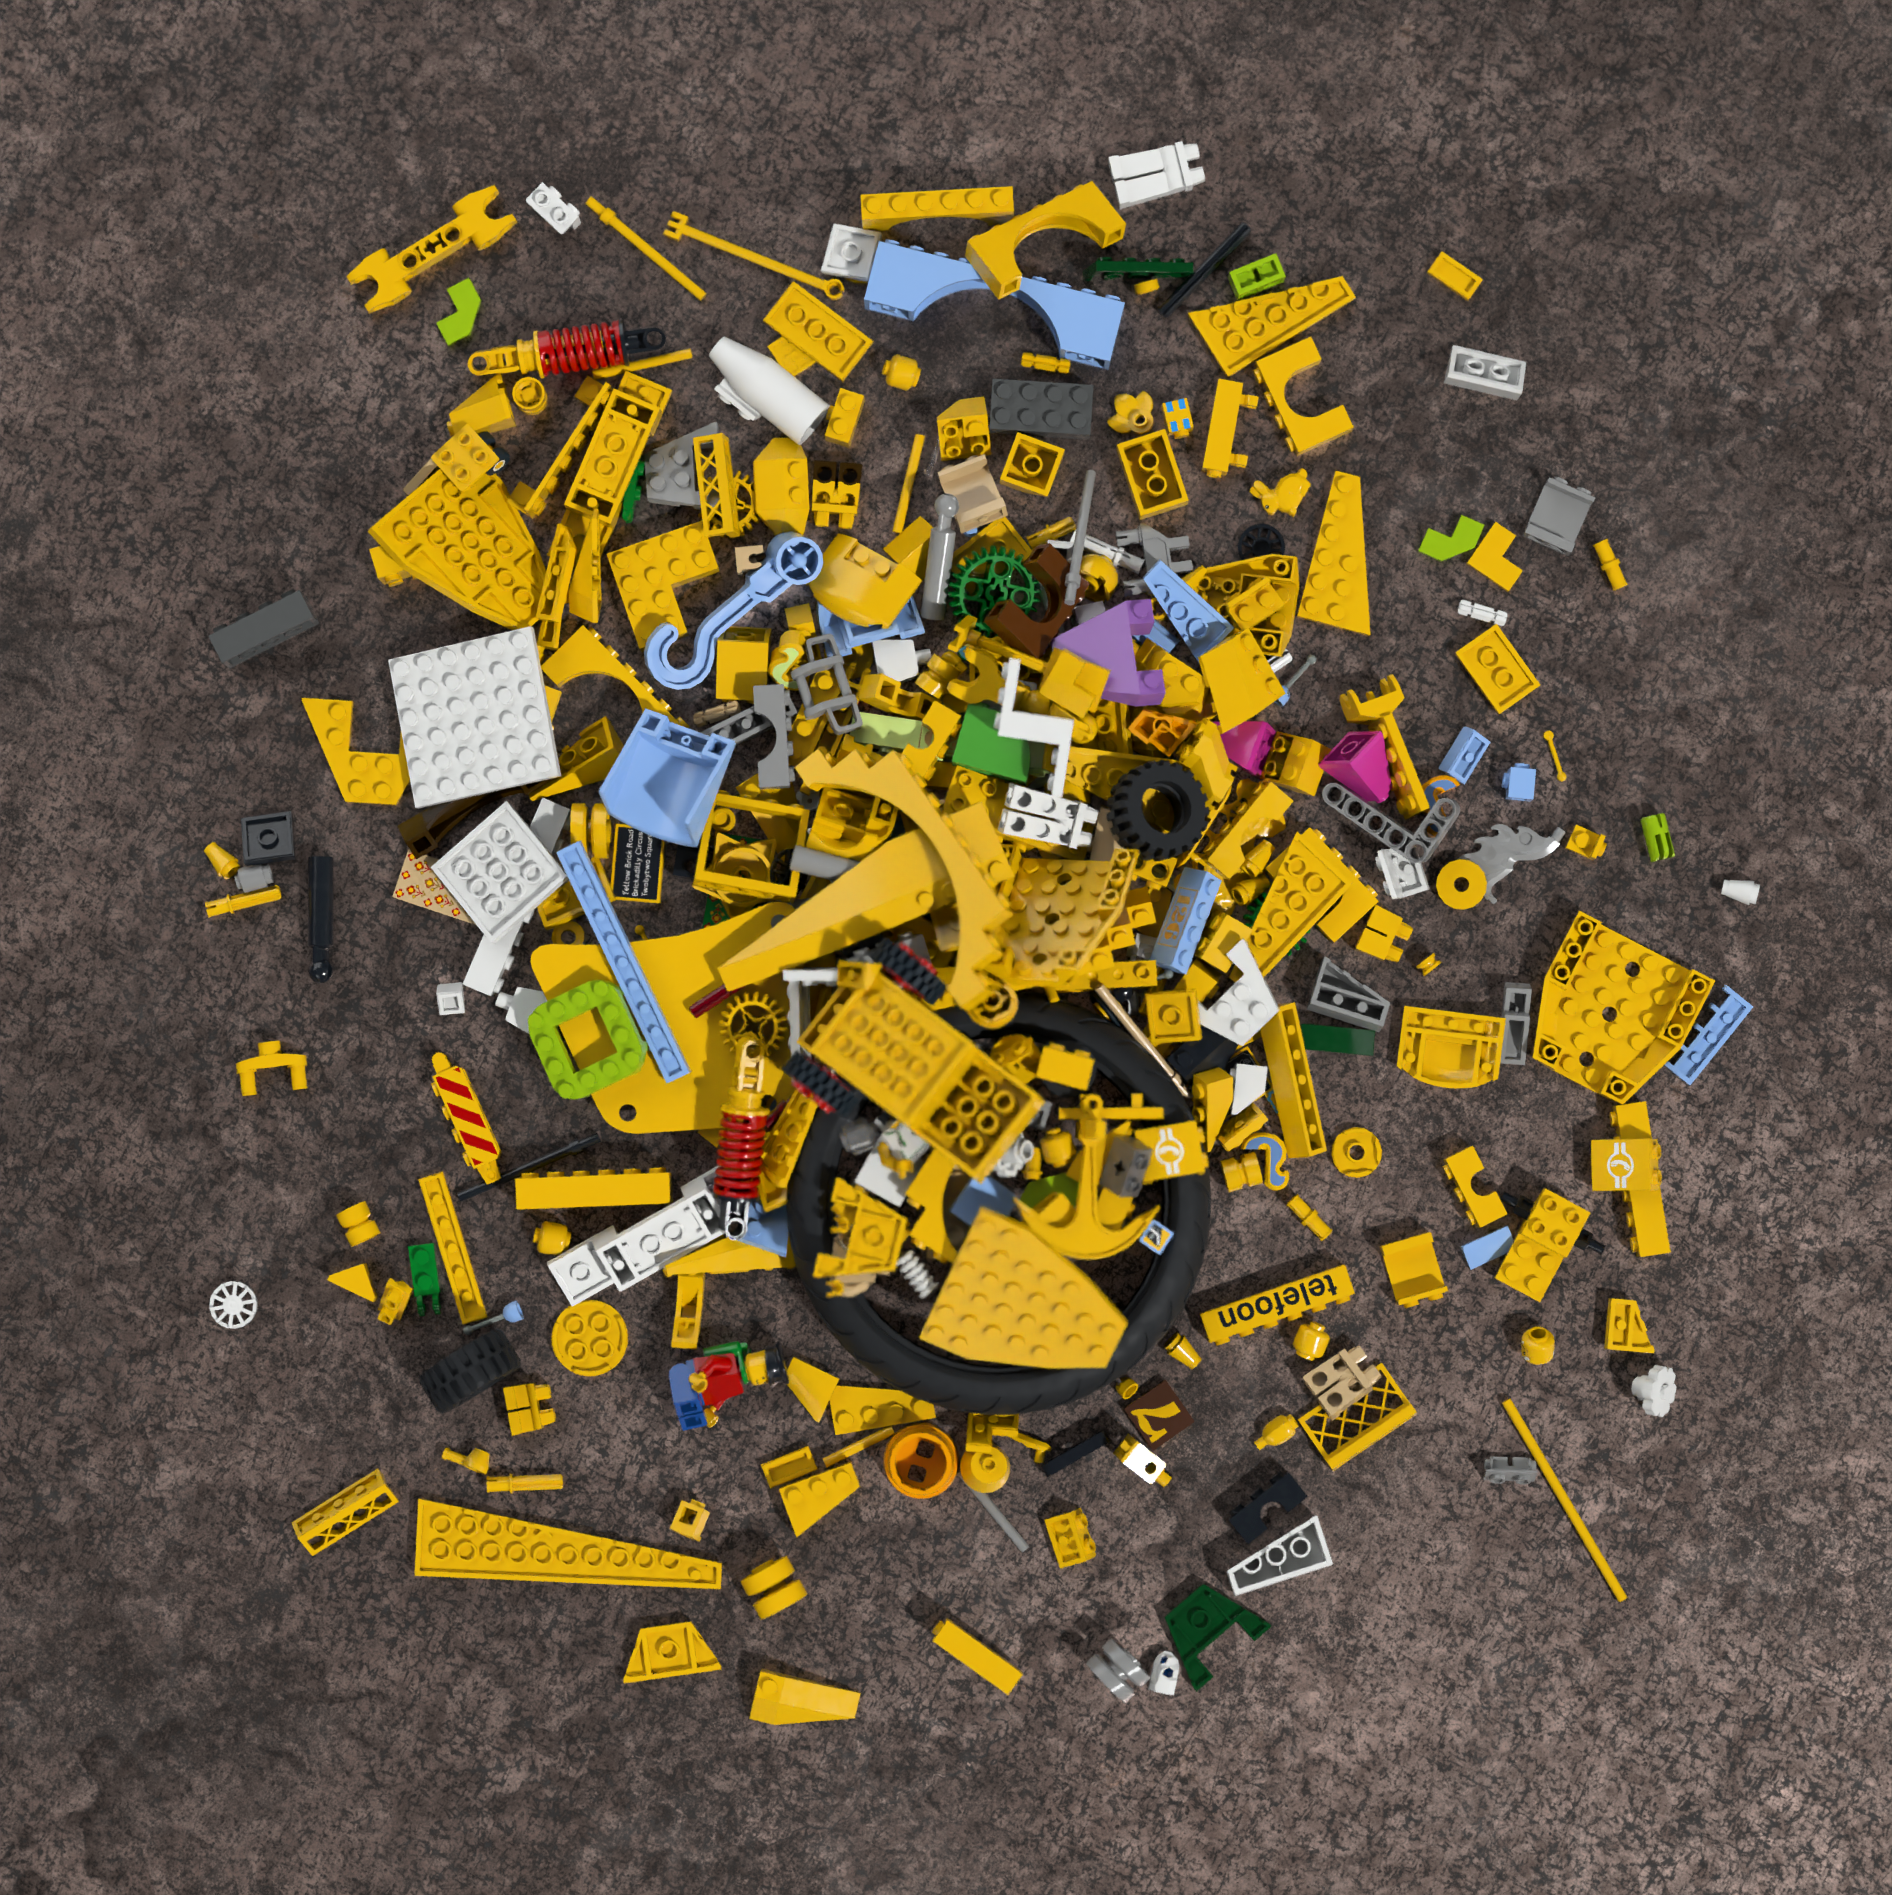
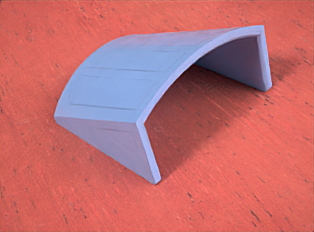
M645 708L599 790L607 813L626 825L650 836L678 845L697 847L736 745L735 741L715 733L708 736L669 721L668 716Z

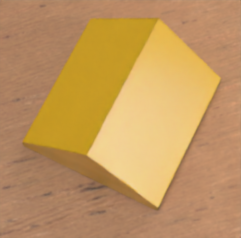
M919 516L902 531V534L900 533L884 547L883 551L896 564L901 563L923 582L925 580L930 533L933 527Z

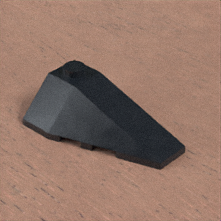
M1202 1026V1039L1200 1041H1185L1166 1061L1192 1088L1194 1074L1217 1067L1225 1070L1239 1044Z

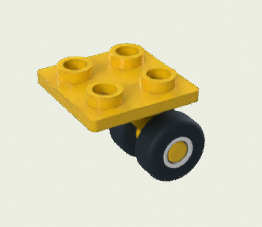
M466 424L431 456V459L457 488L464 493L485 473L491 476L504 469L510 460V455L503 447L494 448L496 440L489 432L485 431L477 434Z

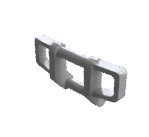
M826 634L808 639L805 643L808 663L790 672L792 680L797 683L805 707L804 715L806 720L815 719L826 714L830 726L836 735L859 730L863 722L857 706L858 701L856 695L852 694L843 668L844 660L842 655H840L834 636ZM827 642L833 656L815 661L811 646ZM833 668L843 697L814 705L805 677ZM851 707L855 723L842 727L839 726L832 711Z

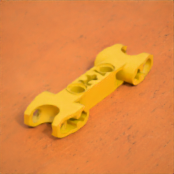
M495 185L470 193L457 201L452 206L457 218L409 246L399 254L391 258L385 248L380 249L366 257L346 276L351 285L366 279L375 280L378 283L377 293L364 305L369 314L393 306L409 296L412 290L406 281L459 250L469 242L473 241L478 250H483L499 241L517 223L513 214L496 220L486 216V206L499 194ZM450 232H459V238L456 241L447 240ZM440 238H442L446 247L443 248L439 241ZM430 245L436 250L433 254L428 249ZM407 258H416L417 263L414 267L407 268L404 266Z

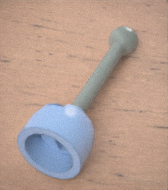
M1308 655L1305 664L1288 683L1281 685L1286 694L1275 701L1277 705L1283 707L1290 698L1289 688L1310 664H1315L1317 660L1315 655Z
M517 1300L504 1307L501 1315L473 1326L467 1325L464 1327L463 1332L465 1335H471L473 1331L502 1319H506L509 1322H518L524 1319L522 1309Z

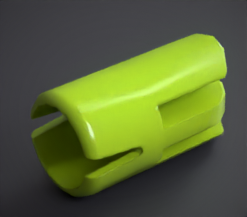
M1660 813L1641 818L1650 861L1656 862L1675 857L1666 815Z

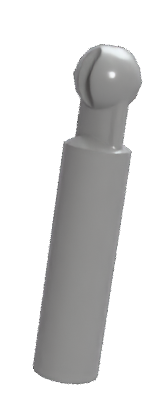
M948 493L940 495L934 503V509L939 517L937 527L932 528L930 533L920 612L922 618L930 620H944L947 608L948 584L950 582L956 532L951 529L952 517L959 510L957 498Z
M795 845L789 870L836 881L842 874L851 870L860 862Z

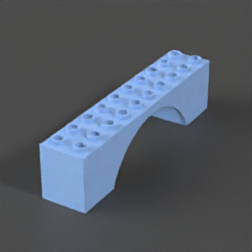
M886 239L885 242L879 241L864 297L865 309L914 321L925 308L946 295L970 289H991L966 258H959L957 261L949 259V255L942 252H934L933 255L925 253L921 247L911 245L909 248L899 246L900 243L897 241ZM1033 276L1032 279L1022 277L1020 289L1009 295L1026 303L1044 320L1054 336L1059 357L1108 370L1125 302H1121V298L1113 295H1106V297L1097 296L1095 291L1089 289L1073 290L1071 285L1057 282L1056 285L1049 284L1046 279Z

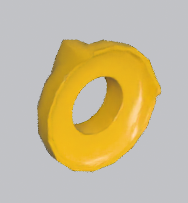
M568 921L554 928L551 937L553 944H565L561 940V935L566 931H570L575 934L576 939L572 944L566 945H583L585 939L584 931L578 923Z

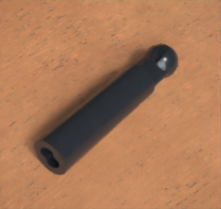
M330 856L308 857V946L312 948V963L309 966L308 972L310 978L316 983H326L333 975V967L329 962V948L334 946L333 857Z

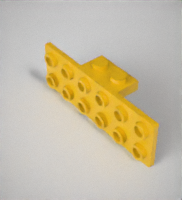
M959 765L955 767L941 810L943 814L946 812L950 815L982 801L1000 844L1018 845L1020 853L1029 852L1033 848H1037L1067 860H1084L1087 847L1077 846V849L1067 845L999 832L998 827L1003 808L1054 820V818L1005 806L1004 803L1009 784ZM1083 821L1081 831L1092 833L1094 829L1092 823Z

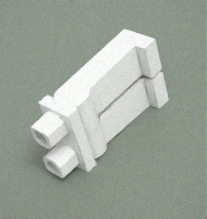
M1181 141L1175 143V145L1159 149L1108 157L1119 209L1183 190L1185 192L1191 191L1194 185L1204 182L1205 175L1202 166L1189 169L1187 162L1200 158L1197 144L1183 145Z
M1009 783L1005 806L1051 817L1054 820L1003 808L998 827L999 832L1067 845L1077 849V846H1090L1092 833L1081 831L1083 821L1095 824L1098 816L1097 810L1081 801H1072Z

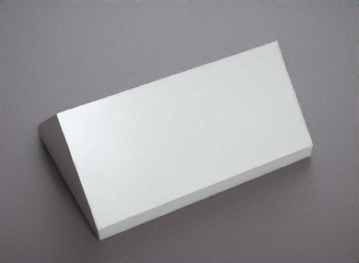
M1453 345L1444 383L1518 400L1523 391L1526 362Z

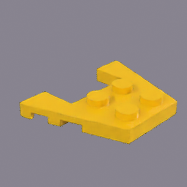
M837 1178L831 1202L857 1208L845 1259L818 1254L813 1277L823 1278L895 1271L907 1219L868 1197L860 1190L850 1186L844 1180Z

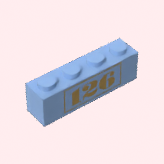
M1184 867L1149 960H1156V965L1163 970L1170 969L1172 972L1187 974L1222 880L1207 871Z

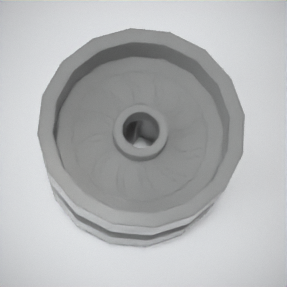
M1110 1638L1102 1646V1649L1111 1661L1108 1663L1102 1656L1094 1654L1086 1662V1665L1126 1704L1135 1695L1134 1689L1126 1680L1130 1679L1136 1686L1142 1687L1151 1677L1140 1666L1141 1663L1125 1647L1122 1648L1114 1639Z

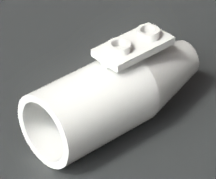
M725 336L711 350L709 357L725 377L714 390L719 393L718 397L727 404L732 403L739 409L738 413L743 418L754 421L763 416L796 444L801 445L827 415L830 405L772 358Z

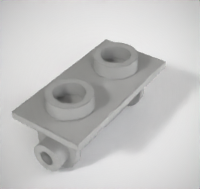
M1490 1456L1489 1459H1484V1469L1486 1471L1483 1480H1490L1491 1483L1501 1484L1505 1481L1529 1484L1536 1479L1537 1471H1533L1536 1470V1460H1531L1529 1457H1513L1512 1466H1508V1457Z

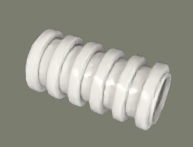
M909 1250L898 1258L896 1266L901 1268L899 1270L901 1273H905V1279L909 1278L911 1281L909 1284L915 1286L914 1291H919V1297L925 1298L938 1288L939 1283H934V1277L928 1275V1269L924 1270V1264H920L918 1256L914 1257V1251Z

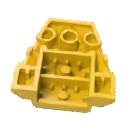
M1146 638L1135 655L1137 671L1162 669L1166 693L1161 705L1136 707L1129 705L1130 723L1143 709L1193 721L1196 719L1201 721L1203 718L1208 720L1214 718L1217 715V712L1213 713L1211 706L1214 700L1211 690L1206 687L1203 675L1168 653L1166 649ZM1131 732L1133 750L1142 756L1156 758L1166 756L1152 743H1144Z

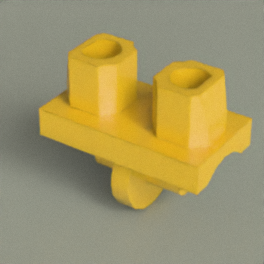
M389 1278L378 1307L380 1311L378 1320L388 1325H391L394 1319L401 1321L413 1290L404 1281L395 1282L394 1279Z

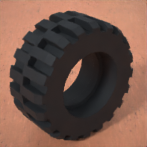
M1160 760L1140 765L1122 775L1118 779V784L1113 785L1110 791L1114 795L1107 802V807L1111 808V812L1107 813V819L1112 821L1113 824L1110 830L1113 835H1118L1119 840L1117 842L1121 847L1127 846L1129 849H1139L1140 859L1149 861L1153 859L1154 861H1163L1180 855L1193 848V845L1202 838L1201 832L1207 828L1208 822L1204 819L1209 816V807H1205V802L1208 801L1206 793L1202 794L1200 790L1203 786L1199 780L1195 781L1192 778L1194 774L1189 769L1183 771V766L1176 762L1170 765L1168 760ZM1149 788L1163 793L1173 807L1174 822L1169 833L1156 831L1144 818L1142 799L1145 791Z
M494 1329L430 1367L420 1375L419 1383L436 1411L445 1414L513 1373L520 1367L521 1360L505 1333L500 1329Z

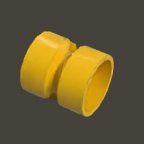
M532 377L521 378L513 387V400L524 414H539L547 406V392L539 380Z
M934 653L926 664L929 670L920 673L915 684L942 701L948 692L947 683L952 679H957L961 670Z
M1255 1152L1243 1154L1239 1160L1232 1157L1220 1161L1228 1192L1240 1190L1244 1184L1251 1187L1263 1183Z
M366 1201L336 1214L340 1226L348 1229L345 1236L351 1247L361 1244L381 1233L375 1220H369L368 1218L371 1213Z

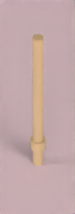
M1098 984L1094 990L1133 1038L1169 1074L1186 1102L1189 1101L1193 1094L1183 1083V1078L1180 1074L1172 1070L1104 984Z

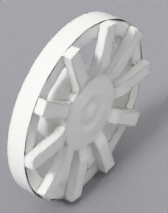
M229 1281L219 1285L212 1293L209 1302V1309L213 1319L219 1325L229 1329H237L249 1324L255 1317L258 1308L257 1297L254 1291L247 1284L239 1281ZM233 1285L232 1295L228 1293L226 1286ZM237 1286L245 1289L240 1295H236ZM221 1289L223 1290L226 1296L225 1299L220 1296H217L218 1292ZM248 1292L252 1299L244 1301L242 1298ZM214 1300L223 1302V1305L214 1307ZM253 1303L252 1311L245 1309L244 1305ZM224 1309V1312L218 1317L215 1310ZM244 1312L250 1316L244 1321L240 1313ZM227 1314L230 1315L228 1324L221 1321ZM234 1315L237 1316L240 1324L233 1325Z

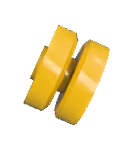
M572 803L570 818L571 845L581 841L588 854L589 843H591L592 854L595 859L609 858L611 843L610 815L607 813L604 803H595L592 807L591 819H589V810L585 803Z

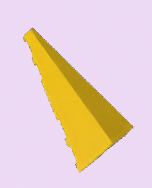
M788 1232L786 1257L726 1237L665 1265L662 1270L666 1277H671L677 1274L691 1276L696 1273L708 1272L710 1274L748 1272L754 1269H765V1271L785 1267L792 1269L796 1264Z

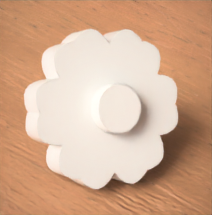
M1022 1132L992 1169L997 1170L999 1177L1016 1176L1017 1170H1021L1024 1163L1033 1157V1145L1023 1137Z
M1655 1365L1649 1370L1648 1376H1637L1634 1379L1631 1389L1632 1394L1643 1401L1642 1407L1646 1414L1663 1417L1669 1412L1670 1403H1673L1676 1393V1385L1674 1384L1676 1375L1672 1368Z

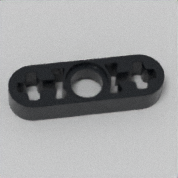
M1104 1429L1042 1464L1041 1468L1046 1477H1049L1104 1446L1111 1440Z

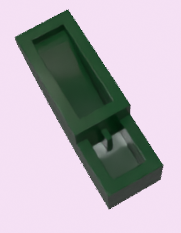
M1300 1024L1305 1050L1373 1056L1375 1031Z

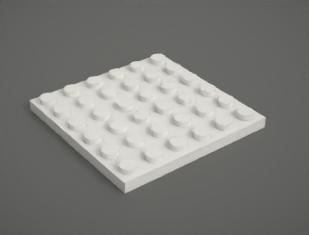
M533 627L521 628L388 660L415 808L428 807L561 776Z

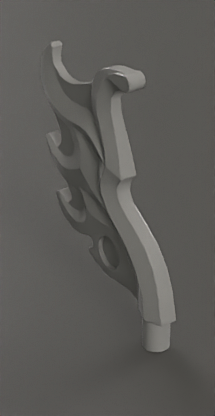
M1496 824L1490 828L1491 830H1498L1497 836L1480 837L1474 840V843L1481 844V849L1475 853L1464 854L1458 859L1471 860L1481 867L1485 872L1487 889L1483 897L1490 903L1495 904L1497 899L1491 894L1493 885L1513 871L1515 862L1538 860L1552 853L1560 845L1559 842L1566 833L1564 830L1557 827L1551 837L1546 838L1541 837L1532 829L1524 826H1518V833L1515 834L1507 825Z

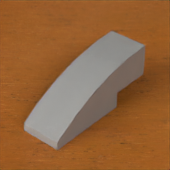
M1504 983L1501 1018H1506L1500 1061L1502 1064L1525 1065L1532 993L1530 984Z

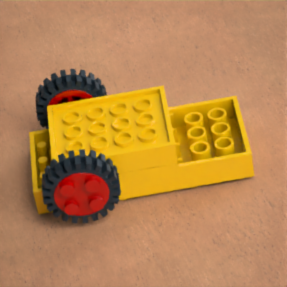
M884 938L870 957L877 964H882L881 968L895 982L892 983L878 972L869 989L839 987L797 1040V1043L803 1049L826 1065L827 1069L823 1066L820 1067L808 1057L795 1051L782 1070L793 1079L791 1085L808 1099L812 1095L811 1100L828 1114L832 1110L846 1118L859 1102V1099L838 1081L835 1074L839 1075L970 1177L982 1184L1045 1102L1037 1093L978 1050L971 1041L902 990V988L909 990L934 1006L947 989V985L937 977L939 972L922 957L918 961L919 957L904 943L901 942L898 946Z

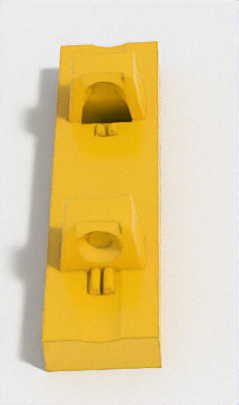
M1080 1094V1103L1084 1096L1090 1094ZM1132 1094V1108H1102L1100 1113L1096 1115L1101 1120L1164 1119V1109L1143 1107V1094ZM1090 1100L1088 1102V1107L1092 1110L1094 1109V1107L1092 1108ZM1081 1106L1080 1108H1059L1060 1120H1080L1086 1115L1082 1111Z

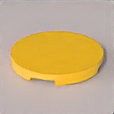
M583 1300L573 1307L571 1305L568 1306L559 1315L552 1330V1347L557 1359L565 1368L581 1376H598L612 1370L622 1360L628 1346V1330L624 1319L611 1305L598 1300Z

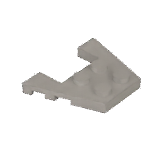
M717 422L706 425L644 454L646 492L649 503L677 507L686 505L701 510L700 495L696 485L693 438L719 433ZM713 441L700 443L701 449L714 447ZM712 489L707 496V503L712 507L720 499L719 492Z

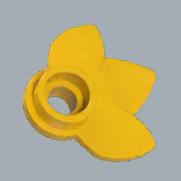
M1142 391L1136 398L1125 393L1115 396L1114 405L1117 414L1107 420L1108 425L1113 430L1122 434L1130 431L1137 434H1145L1152 429L1154 419L1151 412L1154 404L1148 393ZM1139 418H1145L1142 424L1136 423Z

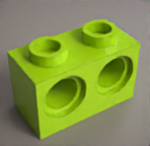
M1275 253L1230 271L1228 280L1238 301L1283 283L1286 276Z

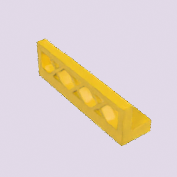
M723 433L694 437L693 444L704 536L708 538L726 534L730 538L740 536L729 438ZM713 441L714 450L706 458L701 454L700 443ZM709 464L713 465L717 471V475L711 483L704 478V471ZM712 489L719 492L720 496L719 501L714 507L707 503V496ZM717 513L722 517L723 528L710 530L709 521Z
M377 1468L291 1523L299 1541L314 1556L392 1507L399 1500L387 1485L382 1472ZM383 1493H386L389 1497L381 1503L375 1502V1499ZM359 1508L366 1509L365 1513L361 1516H353L354 1512ZM337 1522H345L342 1528L331 1530L332 1525ZM315 1536H323L322 1540L313 1546L308 1541Z

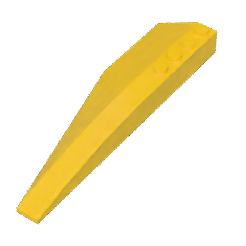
M982 801L949 815L955 823L952 826L957 834L960 832L968 841L967 849L971 854L974 852L982 861L983 865L980 867L985 874L988 872L996 883L1014 876ZM921 827L885 842L879 849L866 856L851 870L846 871L840 878L826 886L788 917L779 921L768 932L763 933L753 943L719 966L718 971L727 991H732L780 973L783 970H788L956 901L954 886L945 862L932 840Z

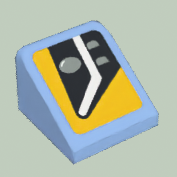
M1152 1219L1138 1241L1160 1255L1174 1233Z

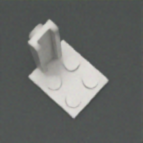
M804 967L783 970V981H789L787 987V996L790 999V1010L788 1012L790 1037L788 1045L791 1050V1056L795 1051H798L812 1060L811 1054L797 1043V1040L811 1024L810 985L826 983V986H837L838 967Z

